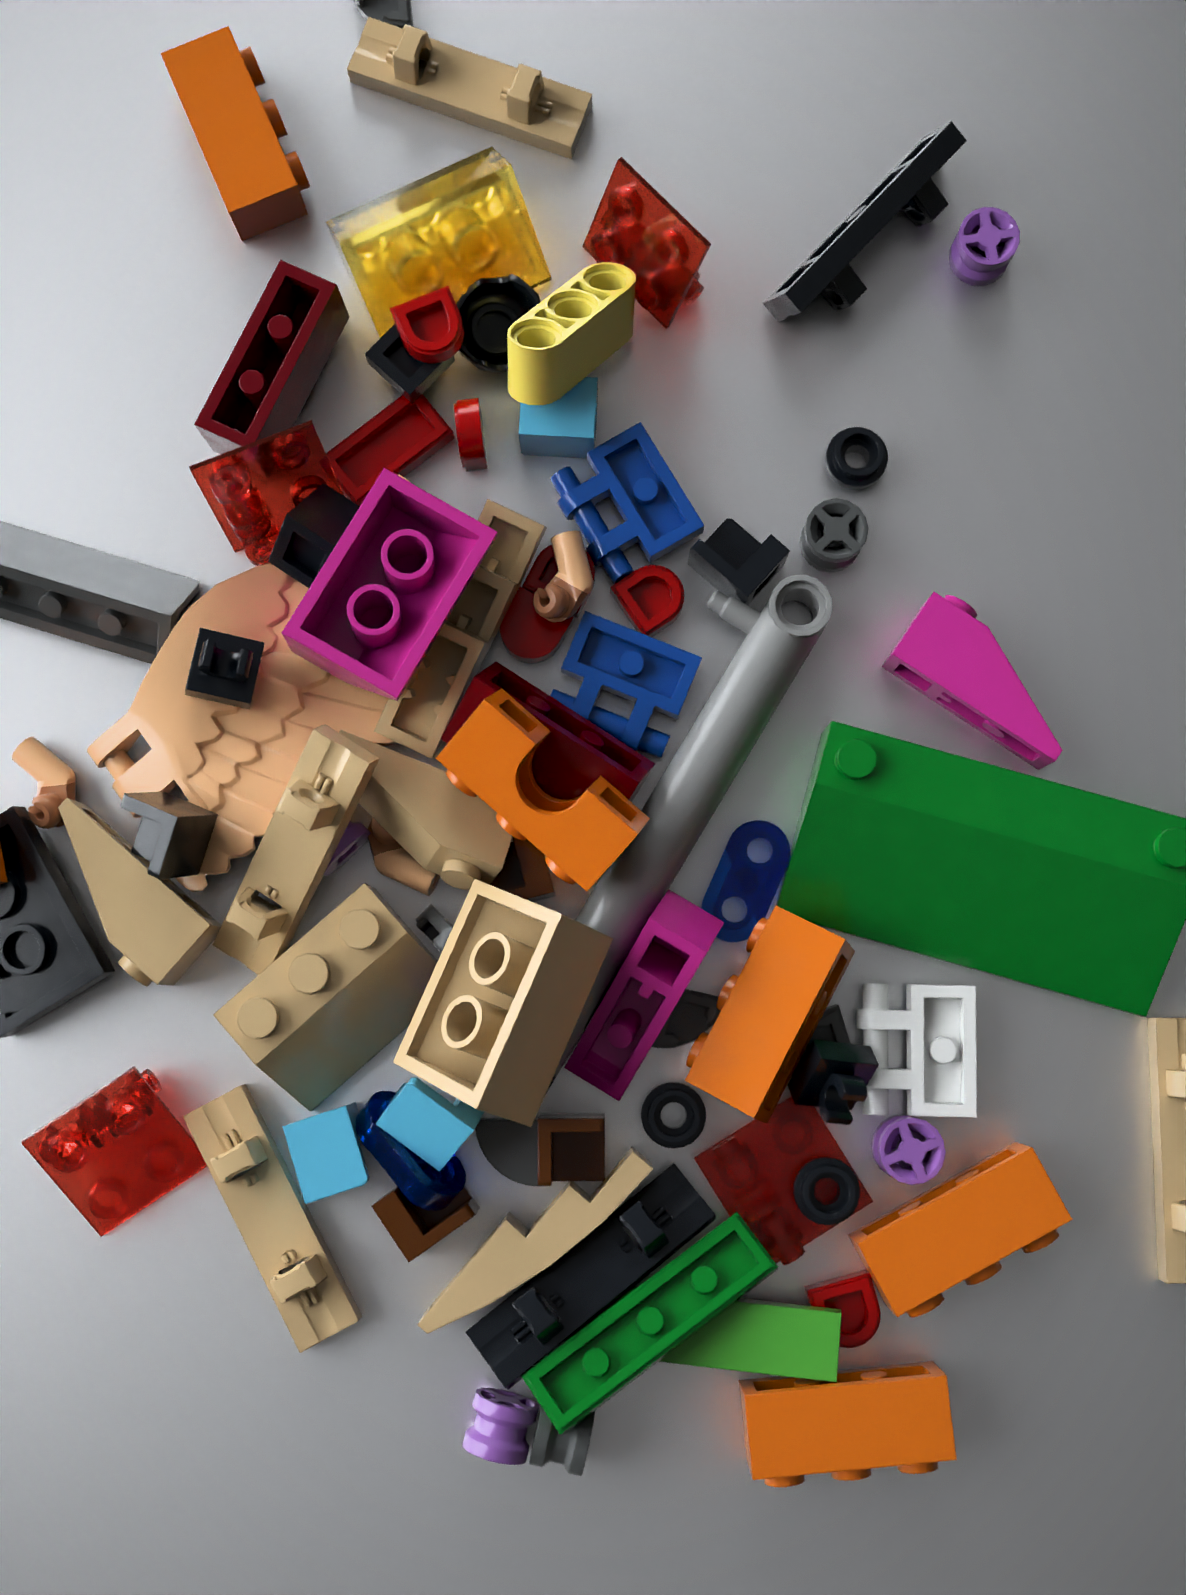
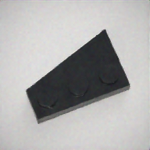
M12 806L0 814V844L7 876V882L0 884V1038L12 1036L115 972L39 831L31 821L28 811L25 807Z

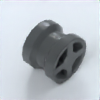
M843 499L825 500L815 506L807 517L799 542L801 553L808 564L819 571L829 573L842 571L850 566L867 540L869 528L866 516L858 506ZM830 543H834V544L841 543V544H842V547H840V546H829V547L827 548V546H828Z
M540 1407L529 1464L543 1467L549 1462L563 1464L568 1473L582 1476L595 1411L562 1436L543 1408Z

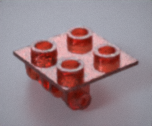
M621 157L616 162L582 247L597 263L611 262L630 268L636 275L635 299L667 329L670 327L682 301L688 306L702 293L704 286L698 282L700 277L698 270L711 243Z
M312 420L189 466L193 477L234 552L245 550L249 561L256 566L269 563V557L286 514L322 483L345 496Z
M133 1066L21 1141V1144L101 1237L207 1167L193 1138L157 1095L162 1088L157 1077L150 1069L140 1073Z
M792 1096L777 1104L767 1124L754 1119L694 1157L728 1215L731 1217L738 1212L774 1262L778 1263L781 1261L783 1266L800 1258L805 1253L803 1246L838 1225L815 1223L804 1216L799 1210L793 1196V1183L800 1168L812 1159L832 1157L844 1162L855 1173L814 1106L795 1105ZM856 1173L855 1175L860 1186V1198L851 1216L874 1202ZM831 1178L819 1180L814 1187L815 1198L820 1202L832 1200L837 1192L836 1183Z

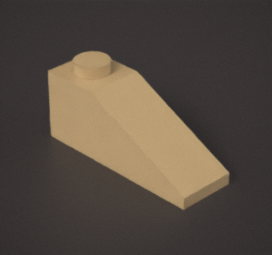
M340 729V734L380 758L359 804L424 869L439 874L441 879L448 885L462 890H470L474 879L490 885L503 868L512 836L498 823L496 819L497 812L480 797L468 796L457 789L448 779L446 771Z
M66 798L59 805L58 809L108 941L123 954L118 961L119 965L144 986H149L152 981L157 985L174 986L215 940L222 925L172 880H160L148 875L149 860L131 853L133 846L87 805Z

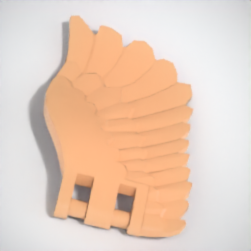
M398 474V476H400L401 478L407 480V479L404 478L402 475ZM271 563L256 566L216 584L187 609L155 657L128 712L87 749V753L97 767H106L115 779L112 788L121 800L124 793H170L178 785L187 797L188 802L218 814L199 875L175 878L183 887L191 892L204 891L208 885L206 876L227 873L231 867V859L246 857L255 850V838L264 836L313 729L326 724L337 732L341 729L381 746H390L397 743L374 732L389 698L350 685L291 651L282 635V631L309 588ZM200 628L264 642L250 710L185 695L187 679ZM142 734L152 749L138 762L134 763L127 752ZM129 811L134 818L142 817Z

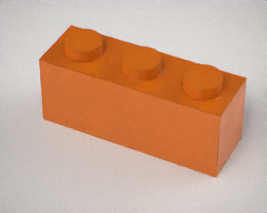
M227 26L160 53L241 240H247L308 215L300 191L310 187L309 181L296 151L284 155L278 139L288 134L273 98L264 102L260 100L255 87L265 84V81L251 47L239 50L230 28Z
M776 905L769 919L763 917L754 926L746 946V951L750 953V956L740 975L733 974L724 984L716 1004V1008L720 1010V1013L710 1033H701L692 1045L686 1061L687 1067L691 1069L685 1079L686 1082L765 1124L768 1123L855 953V950L846 939Z
M1014 1142L848 1234V1237L866 1270L870 1272L872 1281L885 1305L896 1317L906 1312L909 1317H917L939 1306L944 1301L942 1292L963 1280L967 1285H974L998 1273L1002 1268L999 1260L1022 1248L1024 1253H1031L1048 1246L1059 1237L1057 1228L1073 1219L1034 1149L1030 1146Z
M934 1361L838 1370L837 1382L786 1376L739 1380L747 1463L752 1479H764L765 1484L768 1486H796L805 1481L804 1475L830 1472L831 1477L837 1480H860L872 1474L871 1468L897 1466L898 1471L902 1473L923 1474L937 1470L938 1462L957 1460L947 1375Z

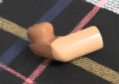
M567 531L551 538L558 572L545 589L538 588L533 597V606L536 613L554 623L565 621L574 616L593 588V578L580 531Z
M29 737L19 744L12 755V760L38 781L37 796L32 800L33 806L28 807V815L31 821L39 828L49 829L64 826L65 824L58 807L66 798L76 801L75 773L71 767L35 737Z
M372 817L368 826V830L371 832L368 835V842L374 865L378 872L430 896L439 882L440 875L424 869Z

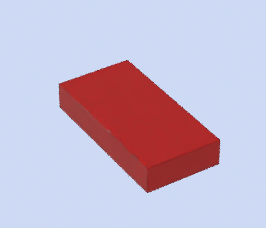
M423 394L413 404L401 395L318 460L344 495L361 506L384 468L396 475L400 474L405 477L450 443L455 437L453 430Z

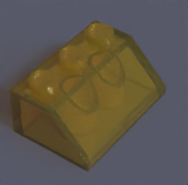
M492 146L326 221V225L351 282L379 339L395 324L390 308L445 286H449L455 303H457L462 294L467 292L468 287L480 278H496L513 274L520 277L532 289L552 280L512 165Z

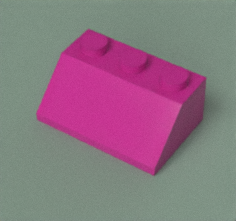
M384 468L283 629L282 635L293 653L350 685L398 701L497 538L498 532Z

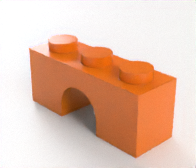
M500 689L481 702L435 759L447 768L446 775L457 789L468 796L480 797L497 812L496 819L507 833L522 841L527 839L547 856L545 858L546 864L557 877L569 884L577 883L587 892L636 838L650 818L601 775L579 797L564 800L546 794L534 779L532 760L537 748L551 731L505 690Z

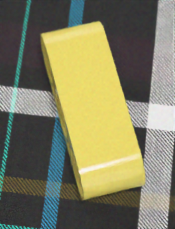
M611 262L592 264L572 277L508 328V392L513 399L527 405H546L557 401L633 336L636 275L630 268Z

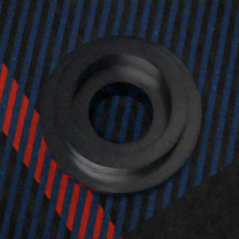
M851 427L840 431L830 441L825 454V464L831 478L839 485L849 489H864L875 484L883 475L888 463V452L883 440L873 431L862 427ZM850 452L860 453L865 458L866 466L859 469L850 467L846 463L845 455Z
M668 1082L655 1087L646 1096L641 1109V1120L645 1132L655 1143L667 1148H681L694 1142L703 1131L706 1122V1110L701 1097L691 1087L678 1082ZM671 1102L679 1103L685 1109V1119L676 1127L667 1126L661 1120L663 1107Z
M819 1157L810 1160L800 1168L794 1179L793 1196L797 1207L809 1220L822 1225H834L846 1220L855 1211L860 1198V1186L855 1173L844 1162L832 1157ZM823 1178L833 1179L837 1186L835 1197L828 1202H820L814 1195L816 1183Z

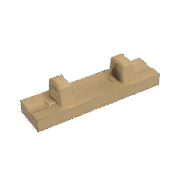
M371 17L367 19L358 46L347 67L350 83L572 159L592 109L591 93L542 77L540 70L523 64H519L516 68L429 38L427 31L405 24L403 28ZM419 59L428 62L421 79H419Z
M326 724L313 729L215 938L213 946L241 961L247 968L258 975L287 951L380 760L378 756ZM259 893H262L263 895L267 896L268 898L282 906V908L279 909L273 904L263 899L262 897L258 896Z
M1147 1018L1158 1280L1167 1284H1186V1204L1180 1203V1201H1186V1018Z
M240 1085L182 1116L299 1352L301 1353L358 1322L362 1314L305 1204L247 1085ZM261 1163L260 1166L235 1179L234 1176ZM306 1256L308 1257L300 1264L296 1265L290 1271L282 1274V1269L305 1258Z

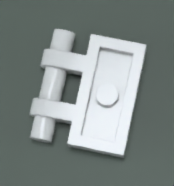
M863 984V1009H856V1029H863V1045L871 1046L879 1064L866 1086L867 1098L863 1102V1114L888 1115V1089H907V1115L977 1118L976 986L906 985V1010H888V984ZM888 1030H907V1069L888 1068Z

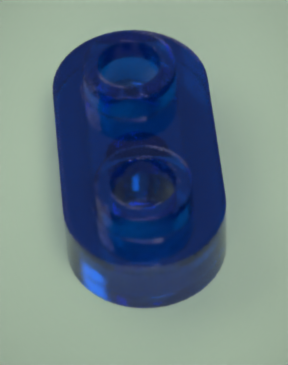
M763 820L749 821L739 826L728 839L700 906L701 909L724 922L715 939L726 943H738L747 940L757 922L761 918L766 917L788 866L791 853L786 835L776 825ZM759 840L768 845L770 857L767 862L755 863L749 858L747 847L750 842ZM735 898L743 903L745 915L741 921L730 922L725 919L722 914V904L725 900Z
M376 1092L356 1116L355 1126L360 1140L409 1202L431 1211L445 1209L465 1186L466 1173L461 1161L454 1154L439 1172L377 1126V1121L396 1092Z

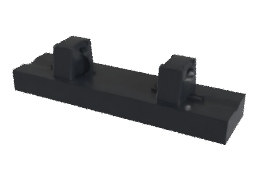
M952 121L923 137L763 303L778 322L785 320L789 315L794 316L801 313L819 294L837 311L853 305L867 288L849 263L900 210L916 227H921L932 222L948 206L947 200L931 177L967 141Z
M674 1163L615 1210L603 1223L556 1262L531 1278L465 1333L503 1386L509 1390L522 1379L521 1375L581 1331L715 1221L716 1214ZM626 1226L633 1233L643 1253L622 1227ZM540 1294L543 1295V1297L546 1299V1301H547V1302L549 1303V1305L552 1307V1309L554 1310V1312H555V1313L557 1314V1316L560 1318V1321H559V1320L557 1319V1317L553 1314V1312L545 1305V1303L543 1302V1300H542Z

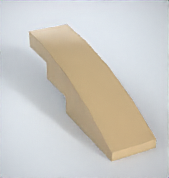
M487 499L478 521L497 531L498 536L398 701L388 699L374 732L431 759L434 758L441 745V737L489 651L547 529L546 526Z
M632 1146L591 1196L574 1181H569L529 1229L509 1212L425 1311L417 1325L428 1334L493 1303L551 1266L613 1213L653 1170L652 1163Z

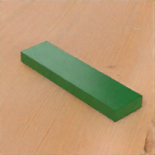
M736 1212L521 1376L559 1434L563 1436L777 1271L778 1266L739 1213Z

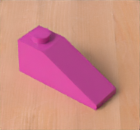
M933 592L920 608L882 665V668L1036 769L1040 770L1055 762L1063 750L988 626L976 619V611L965 601L951 595H946L943 598Z
M668 889L646 922L564 1068L620 1101L706 956L724 922Z

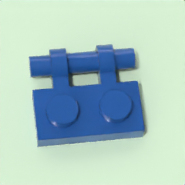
M641 422L587 452V461L596 474L594 477L580 483L572 468L565 467L557 471L550 478V481L561 497L557 502L558 506L567 520H575L589 543L586 547V552L590 555L596 567L603 566L613 584L634 571L623 553L632 545L638 543L649 563H652L702 534L704 531L703 522ZM607 497H610L624 520V523L612 530L608 529L595 507L598 502Z
M585 611L561 667L563 674L583 681L576 697L553 689L550 696L635 751L641 750L661 759L670 735L648 727L651 716L655 710L678 719L702 657ZM602 689L635 702L629 719L596 706Z

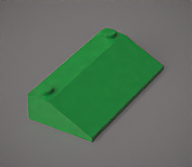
M831 721L821 733L775 905L824 928L1146 1017L1186 921V818Z

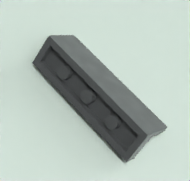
M0 521V618L152 664L172 629L180 620L182 610L199 592V581Z

